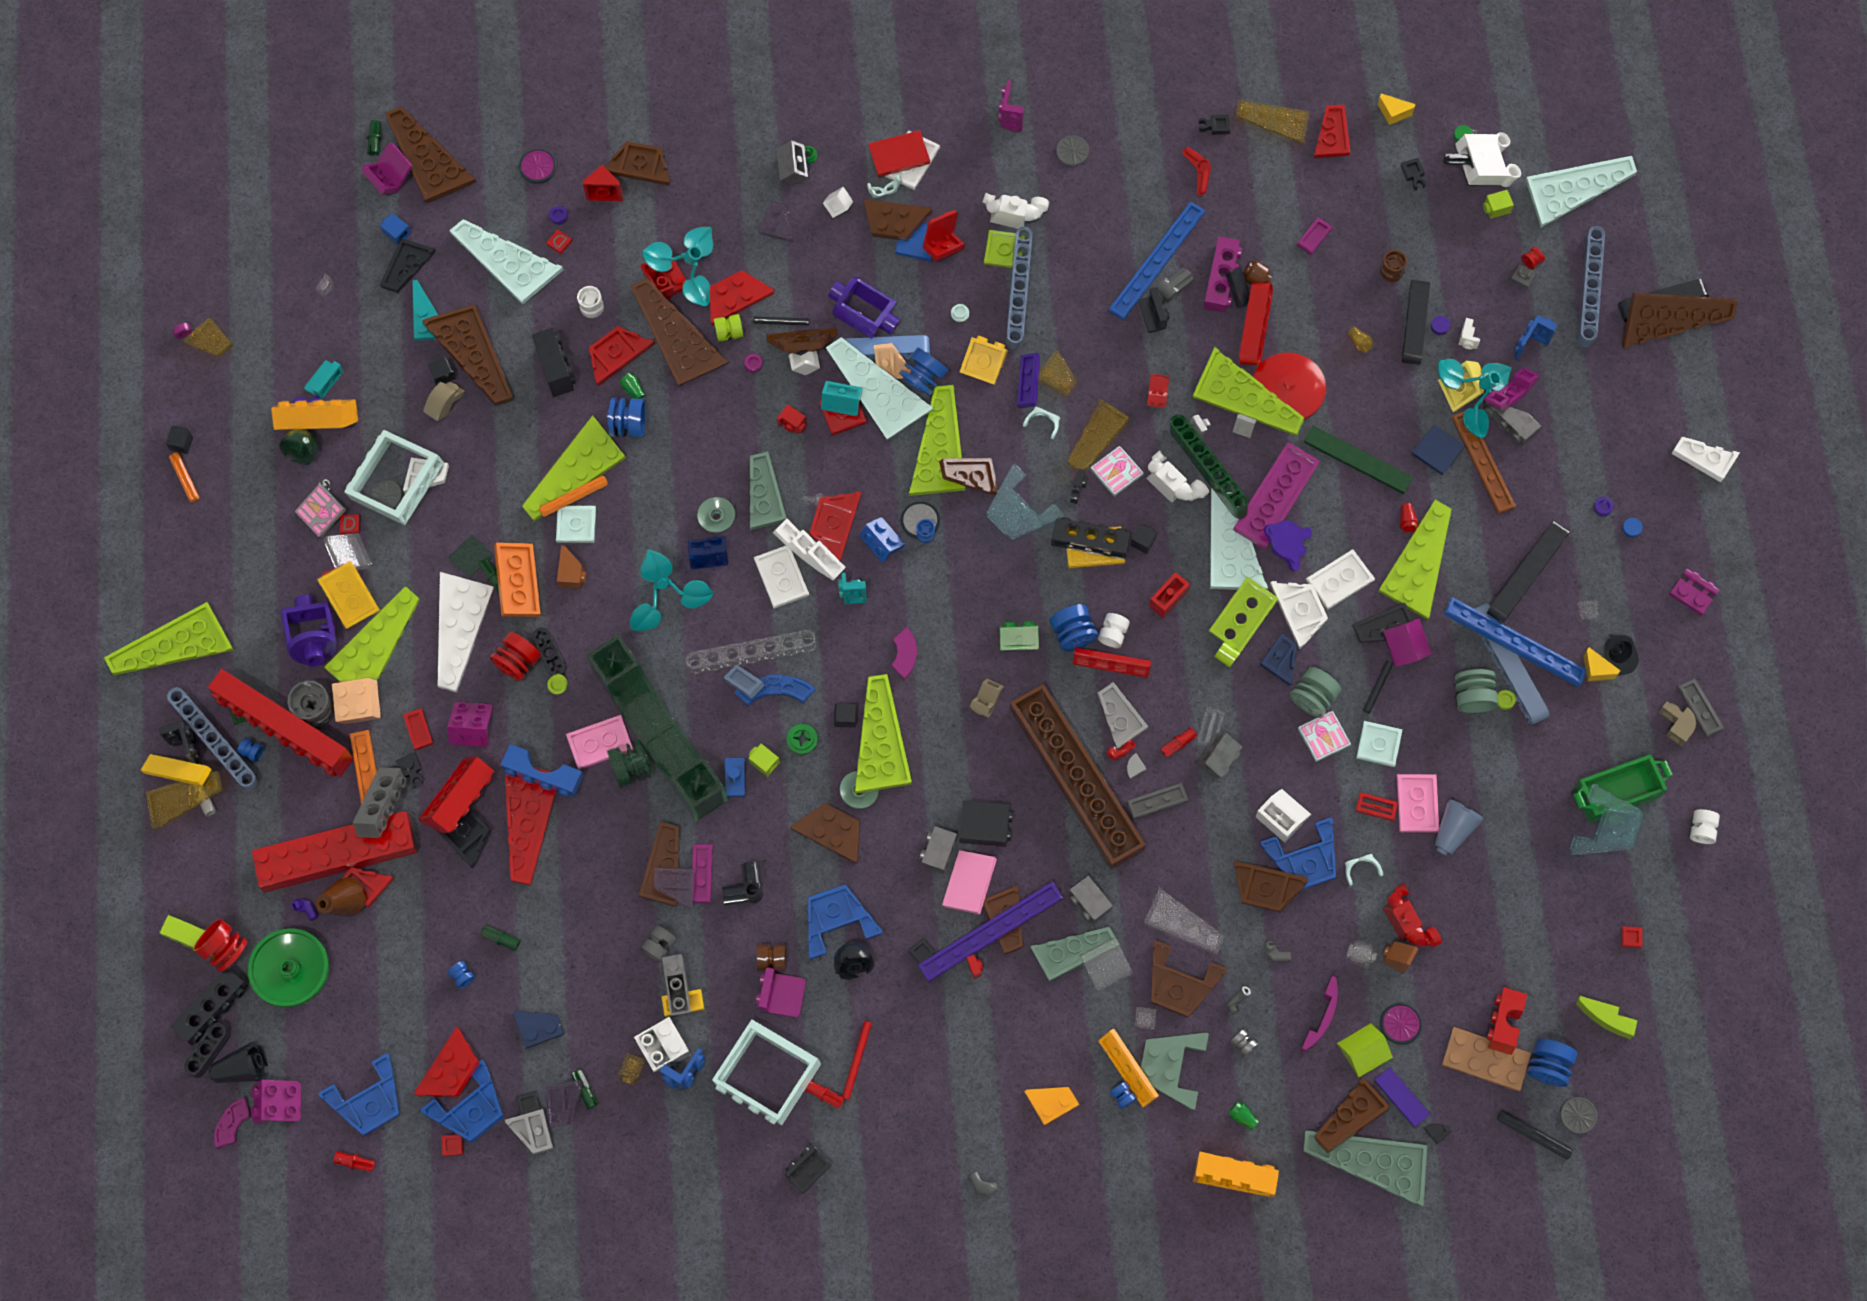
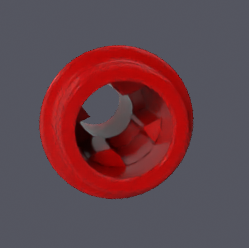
M1402 504L1400 528L1406 533L1414 532L1417 530L1419 523L1412 504Z

